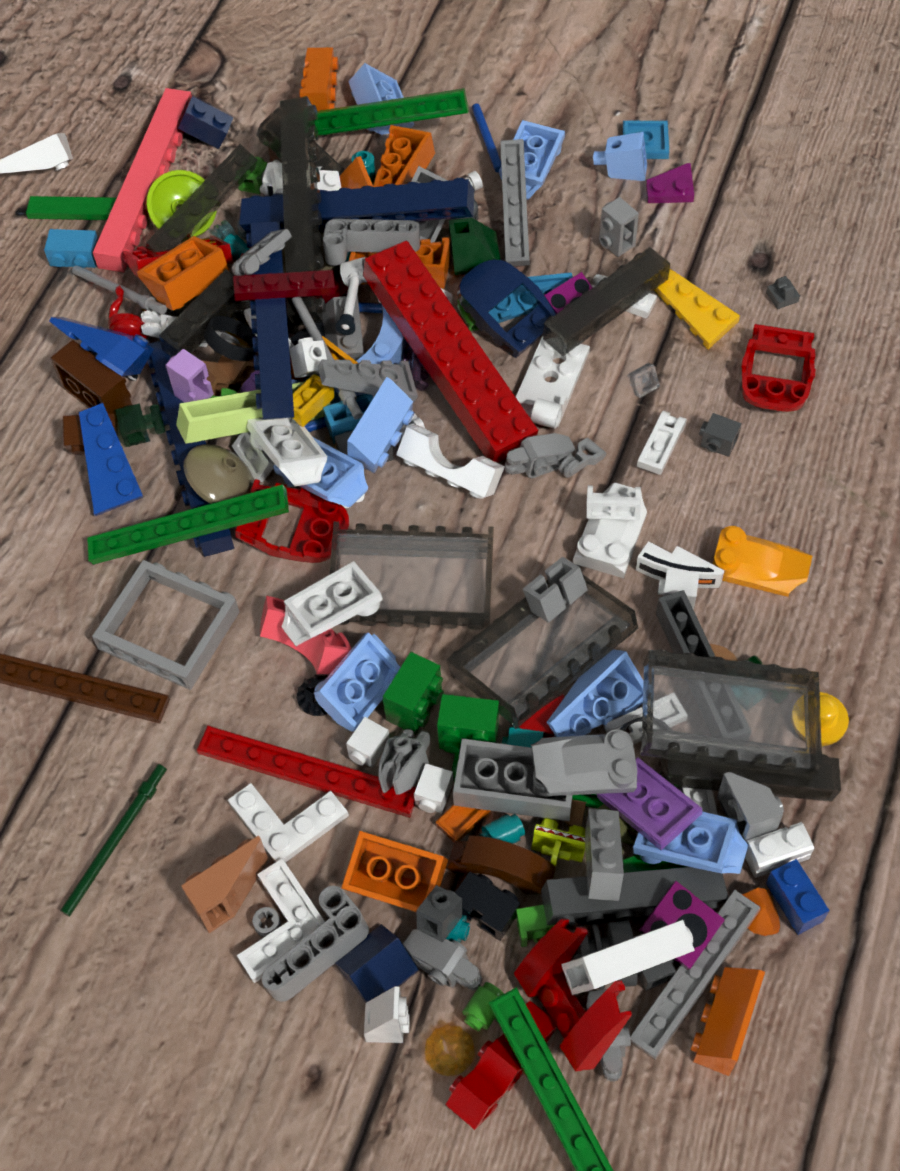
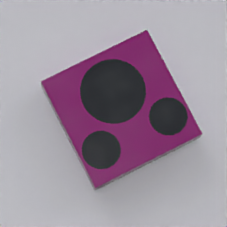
M582 272L544 295L559 317L558 322L569 338L609 312Z
M674 881L638 931L645 934L683 920L685 926L692 933V944L695 951L674 959L689 970L725 919L680 883Z

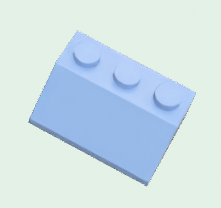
M366 63L348 81L352 91L351 94L355 98L357 105L404 98L397 80ZM414 122L393 125L405 128H412L414 126ZM390 125L367 128V130L384 135L389 133Z
M386 377L347 441V455L361 462L365 469L373 473L376 472L378 467L383 468L389 457L387 453L391 445L394 447L397 445L402 435L400 432L404 424L409 425L415 413L412 411L413 401L390 378Z

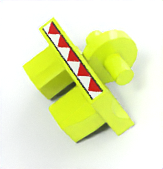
M544 818L540 825L536 824L531 849L539 851L541 854L552 856L550 863L554 866H557L558 859L583 862L585 854L584 827L573 825L569 827L568 832L558 830V823L555 820Z

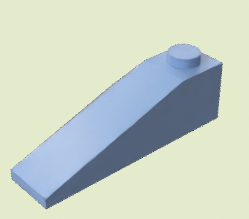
M606 648L587 665L547 723L556 737L586 735L592 729L602 724L607 725L613 719L636 710L652 694L627 652Z

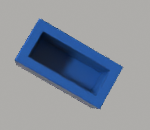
M797 859L770 872L766 885L797 935L825 920L830 910Z

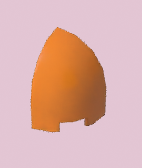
M756 888L742 894L760 906L759 913L748 929L755 934L763 936L777 934L780 930V921L770 890Z

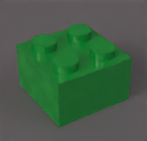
M410 651L383 695L386 721L404 730H413L414 735H416L420 727L424 728L430 718L429 711L434 704H439L442 694H444L440 665Z
M442 694L437 723L439 749H444L448 753L460 752L462 739L497 743L499 701Z

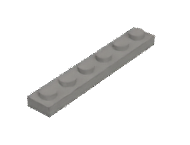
M524 140L500 141L506 262L512 266L530 265Z
M736 890L733 891L718 912L725 919L691 969L687 970L681 965L630 1036V1041L656 1060L760 911V906Z

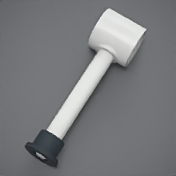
M366 257L347 261L340 265L342 280L348 286L344 312L336 323V330L343 335H351L355 332L356 326L354 324L353 312L358 287L361 283L367 282L363 277Z

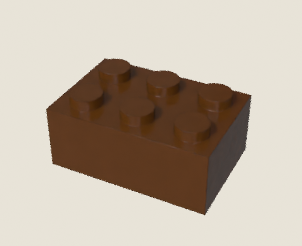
M70 341L50 357L62 388L87 408L103 403L107 413L115 414L118 421L133 409L130 400L132 396L126 388L125 377L102 364L90 350L83 349L76 341Z

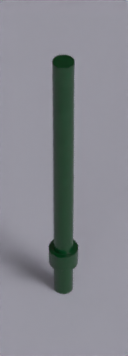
M157 764L147 781H142L136 790L137 796L60 909V912L68 917L71 916L146 801L151 800L156 793V786L167 771L164 766Z

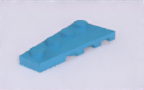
M571 272L531 276L528 278L545 295L573 276ZM521 285L488 313L498 323L530 313L538 304L537 300Z

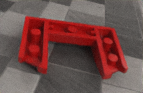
M215 236L202 239L221 248L226 263H233L229 243ZM140 246L137 247V250L132 251V254L128 251H123V256L132 272L138 277L137 271L170 250L154 253L148 248Z
M566 918L560 919L537 942L518 966L514 975L527 996H538L564 1037L559 1047L576 1072L591 1070L596 1067L632 1016L631 1011L620 1013L616 997L625 990L622 980L615 981L586 1012L576 996L572 995L570 987L561 975L563 972L561 964L571 960L588 934V931L584 927H577L574 933L566 929L569 919Z

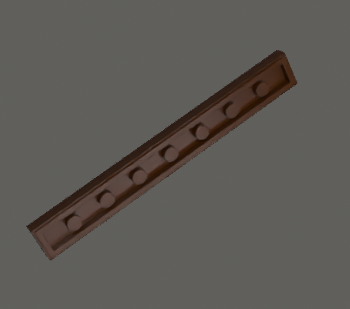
M0 653L1 684L159 724L170 701L169 696Z

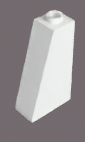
M681 920L561 965L571 993L574 995L599 988L695 951L692 944L693 936L689 928L685 926L684 921Z

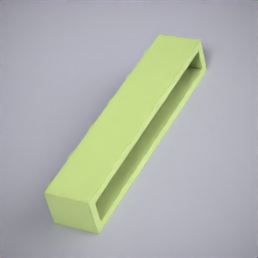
M304 382L292 384V392L294 393ZM261 389L180 403L176 426L185 444L249 432L247 429L248 419L263 418L262 409H257L256 393H261ZM323 409L312 420L324 417Z

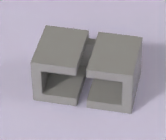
M561 557L545 570L550 585L549 588L544 576L541 574L523 588L531 612L548 623L566 609V603L571 605L588 591L581 568L564 557Z

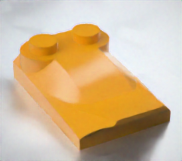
M728 526L721 529L713 565L724 570L722 581L788 597L793 589L807 582L813 555L797 548L746 535L745 531L740 527Z

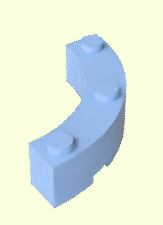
M383 305V322L380 333L372 347L356 360L358 363L361 360H370L371 364H380L383 360L391 361L392 364H399L405 357L408 342ZM334 387L335 397L330 401V405L341 402L338 388ZM355 392L356 396H360V395L365 394V393Z

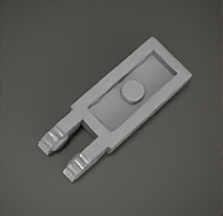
M289 230L272 231L234 262L232 267L233 273L240 276L245 274L251 275L258 271L259 265L267 262L270 259L269 255L285 247V242L292 237Z

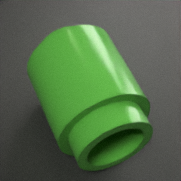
M485 982L483 987L479 986L462 1011L466 1016L464 1022L476 1031H480L481 1028L488 1030L495 1020V1016L488 1003L504 993L489 982Z

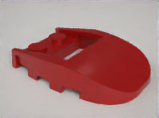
M755 324L752 339H749L745 355L742 359V396L744 400L753 406L776 411L790 412L801 409L809 396L816 373L814 366L815 349L811 346L814 333ZM755 350L804 357L801 381L751 374Z
M255 479L250 493L271 487L260 485V480ZM283 484L287 489L288 505L303 509L290 548L275 546L263 538L270 518L237 526L235 531L236 538L270 556L299 562L320 563L332 558L343 546L349 527V515L341 504L327 501L302 487L301 490L287 488V484Z

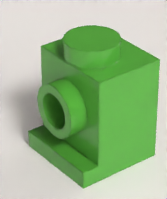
M260 157L245 159L240 171L236 172L240 191L261 194L259 189L263 184L262 174L266 170L267 162Z
M543 905L516 909V921L521 947H527L528 940L538 942L554 926L547 925Z

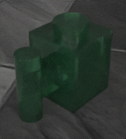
M140 403L115 409L125 447L150 442L147 429L154 428L157 434L165 432L159 405H151L149 408L151 414L143 415Z

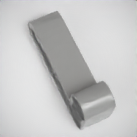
M332 219L327 222L323 236L325 262L329 265H340L346 261L348 252H381L406 240L416 252L420 249L419 224L411 220Z
M328 886L323 889L319 896V904L328 920L264 971L262 983L276 1001L284 1002L294 997L367 937L369 932L367 922L357 906L339 886ZM340 901L337 906L331 907L334 902ZM357 921L354 927L347 928L350 923ZM333 940L329 947L323 948L326 942ZM309 960L305 966L299 967L302 961Z

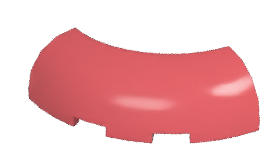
M266 596L261 618L260 637L272 639L292 647L312 663L317 674H330L351 650V646L343 633L337 634L332 629H329L295 646L281 627L285 617L284 600Z

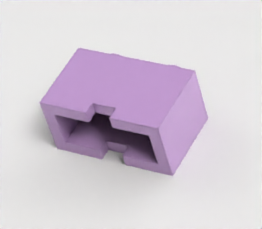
M185 349L171 357L166 364L174 395L186 403L208 399L214 395L211 382L206 379L209 376L206 363Z

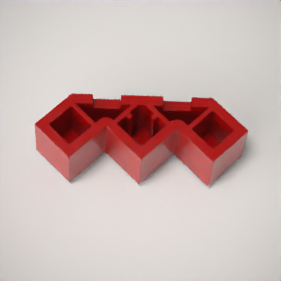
M529 1001L526 1003V1006L547 1044L557 1026L549 1015ZM504 1033L493 1043L488 1040L477 1054L481 1059L474 1070L465 1077L459 1075L449 1088L452 1094L445 1105L474 1130L490 1117L498 1107V1101L504 1096L506 1091H510L524 1074Z

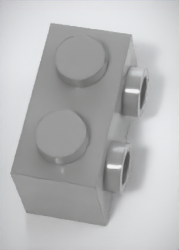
M620 197L607 203L602 208L599 237L601 245L606 249L608 248L617 257L635 246L639 213Z

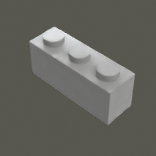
M589 809L585 830L588 899L619 901L624 876L619 811Z

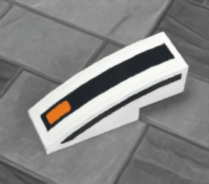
M648 541L637 558L636 571L657 580L665 579L667 569L699 574L698 588H719L724 575L723 569L678 546L673 553H670Z

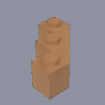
M234 344V345L239 346V347L251 348V347L249 346V344H247V345ZM221 356L218 362L201 360L206 363L209 375L206 379L211 382L213 396H221L222 388L232 390L238 385L242 387L251 373L255 372L254 358L250 361H236Z

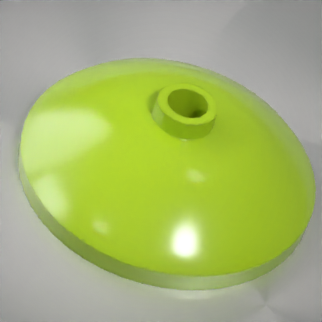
M174 170L164 173L151 185L147 195V211L152 223L163 234L171 238L187 240L193 236L198 237L210 228L216 216L217 200L213 189L201 176L186 170ZM181 206L185 209V212L180 213L176 208Z

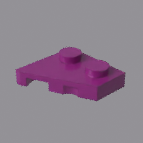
M686 163L646 180L647 204L694 202L691 163Z

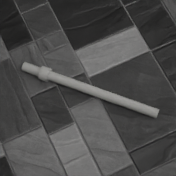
M76 265L72 269L73 274L116 293V287L120 285ZM120 285L124 291V297L138 303L141 308L155 311L159 314L166 313V305L157 302L154 297L147 294H139Z
M293 297L292 302L313 341L323 340L302 298ZM323 340L327 360H334ZM338 388L340 391L339 397L343 404L348 406L353 418H361L363 413L356 402L357 396L355 392Z

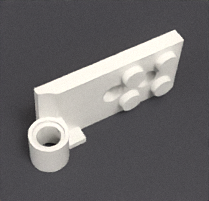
M543 333L516 395L517 400L533 423L553 429L559 427L589 355L590 346ZM556 358H561L565 362L561 364H556L553 362V360ZM554 377L557 381L550 383L545 381V378Z

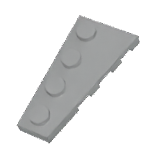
M322 359L318 365L321 383L325 386L375 396L386 377H388L413 403L418 397L408 361L392 364L391 361L382 360L380 364H371L370 360H361L359 364H353L350 360Z

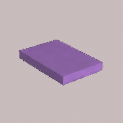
M637 757L636 790L630 793L597 794V798L611 810L619 811V816L658 849L663 850L702 815V807Z

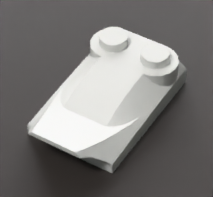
M293 418L248 419L247 429L251 433L250 444L258 450L265 451L294 486L314 484L321 481L322 471L328 456L305 427L297 424Z
M612 483L603 493L635 494V488ZM642 492L640 520L588 519L583 535L578 541L577 550L573 558L574 564L624 578L647 515Z
M353 561L284 600L285 617L281 627L294 645L298 646L357 614L360 616L374 614L380 607V601L383 600L382 595Z

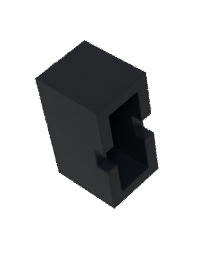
M469 871L455 892L462 898V915H466L467 920L470 922L473 918H476L483 923L480 929L501 941L516 919V909H520V902H518L517 896L509 890H499L493 886V882L483 874L476 875Z

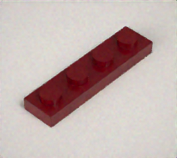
M333 270L233 276L235 301L335 295Z

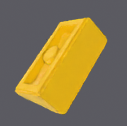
M313 374L293 393V419L297 424L304 427L323 407L335 397L334 387L322 385L320 377L316 374Z

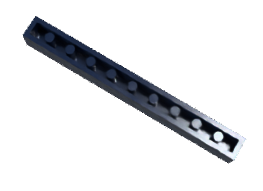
M455 178L451 181L408 182L404 185L385 184L381 187L363 186L358 189L340 188L335 191L318 190L312 193L295 192L289 195L273 194L266 197L254 195L250 198L241 199L239 225L246 233H251L250 223L279 221L280 230H291L296 228L325 229L327 222L332 219L411 220L416 222L473 217L475 190L469 179Z
M279 221L250 223L251 233H246L247 248L253 247L270 232L280 230ZM282 249L269 255L270 259L264 264L259 265V270L251 275L283 273ZM285 298L250 301L251 316H256V319H251L252 334H257V337H252L253 352H258L259 354L253 355L254 370L260 371V374H255L256 390L261 389V393H256L257 409H262L263 419L294 418Z
M177 337L150 343L148 345L154 350L148 359V365L150 369H155V373H151L154 387L160 388V391L156 392L159 406L165 407V411H161L164 426L169 425L170 430L166 431L169 445L175 446V450L171 451L174 465H180L181 470L176 471L180 486L185 485L186 488L185 491H181L185 506L190 505L191 509L209 505V502L205 501L193 490L184 472V460L187 454L194 447L206 444V442L203 440L185 444L176 426L179 405L185 402L174 395L166 364L171 357L181 351ZM230 529L193 538L196 549L201 547L204 557L235 549Z

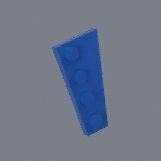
M101 403L79 412L94 515L98 516L143 498L104 404Z

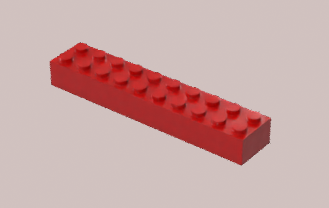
M406 240L365 258L363 277L483 455L498 463L507 458L509 451L520 448L521 442L524 439L537 436L539 430L409 242Z

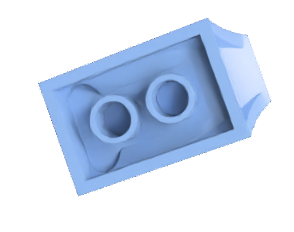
M522 120L513 140H524L526 198L528 200L543 185L556 156L561 153L565 131ZM501 166L500 169H499V175H500V177H501V180H502V166Z
M314 438L328 456L327 462L323 468L319 483L301 485L300 487L327 501L351 507L368 491L363 464ZM274 465L275 473L283 478L284 483L288 486H294L284 473Z
M365 633L329 676L317 684L314 692L315 699L337 724L354 732L363 718H368L382 701L384 693L401 667L396 662V656L375 634Z
M703 811L701 816L663 850L658 849L639 832L633 846L634 854L639 855L648 864L666 861L721 874H740L748 849V844L740 834L736 819Z

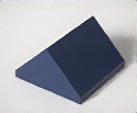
M382 924L370 932L360 944L335 963L365 1003L393 987H400L419 971L399 938Z

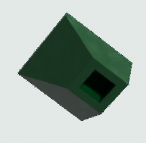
M474 218L449 220V237L455 275L467 274L474 267L485 261L500 260L496 231Z

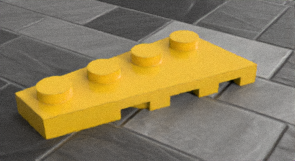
M666 265L650 278L649 286L667 305H671L676 310L675 314L680 320L684 319L690 326V331L703 340V345L708 350L739 322V314Z

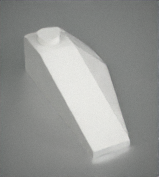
M65 133L54 134L1 159L0 173L42 170L54 167L58 171L69 166L67 161L72 160L73 157Z

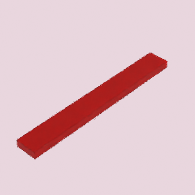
M207 726L197 748V752L200 755L328 793L331 791L336 796L408 818L411 817L415 806V787L397 795L394 786H392L386 793H383L378 776L215 727Z

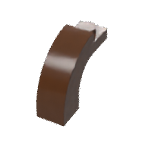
M469 836L467 841H455L446 866L452 873H469L471 871L472 873L486 874L512 884L524 894L540 895L546 880L553 879L556 870L553 864L530 850L506 841L483 836Z

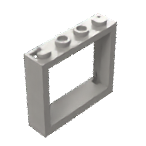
M143 560L92 638L99 650L191 690L239 614V608L235 597L230 593H220L204 582L197 583L190 580L181 572L173 573L157 562L152 564ZM150 579L220 609L185 666L114 635Z

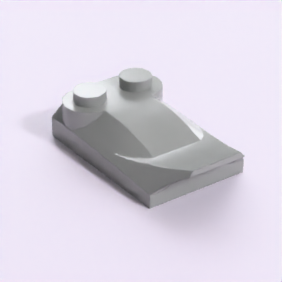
M615 729L601 735L541 738L540 741L531 745L535 778L545 785L548 796L634 792L637 788V765L633 742L629 734L623 730Z

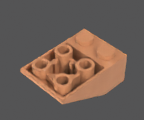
M259 835L254 839L244 840L238 845L237 850L229 855L218 857L213 861L211 867L203 872L192 874L187 878L186 883L181 885L191 906L209 933L235 917L256 882L257 874L263 870L269 860Z

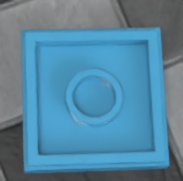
M623 121V135L644 132L647 159H669L668 121Z

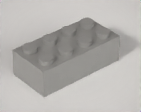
M462 739L453 789L454 806L570 821L573 795H547L545 785L535 778L532 748Z

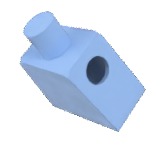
M644 132L609 137L605 151H594V165H607L610 178L645 181L647 156Z

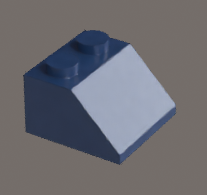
M192 94L178 129L219 149L234 117L228 112Z

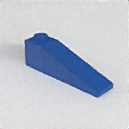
M51 317L49 320L68 337L75 340L80 339L82 341L80 346L83 349L97 353L96 359L121 376L140 374L154 350L147 345L148 340L137 334L133 336L64 317Z

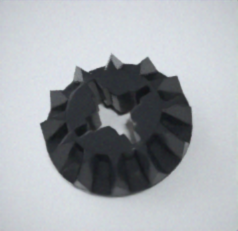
M315 674L310 679H304L303 684L298 687L297 702L305 713L312 716L328 714L317 701H314V694L311 693L315 692V687L319 682L328 677L327 674L325 676Z

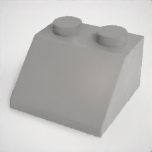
M731 772L723 775L717 798L726 816L737 820V826L743 839L747 842V840L776 831L784 813L783 804L779 797H774L769 787Z

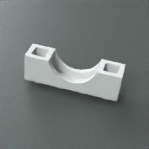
M418 425L406 427L396 454L404 459V463L414 467L420 466L426 469L425 472L433 477L441 476L448 480L447 483L457 488H466L470 490V495L480 499L494 495L505 467L484 456L473 458L465 466L455 465L443 456L439 447L438 435Z

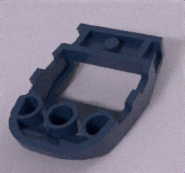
M489 260L480 263L462 278L458 286V300L465 312L470 313L476 321L475 325L481 331L484 330L493 337L492 340L499 346L505 344L514 351L512 356L515 358L541 338L543 333L545 334L555 326L559 320V317L540 288L506 261ZM522 285L537 300L538 306L506 332L488 312Z

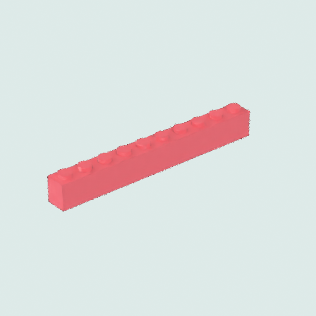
M165 88L94 248L93 255L99 269L124 273L128 264L124 259L123 251H128L132 254L135 247L139 245L140 235L147 226V218L149 216L147 211L149 189L158 177L169 172L171 163L175 161L177 148L182 144L184 131L178 129L192 97L190 91Z

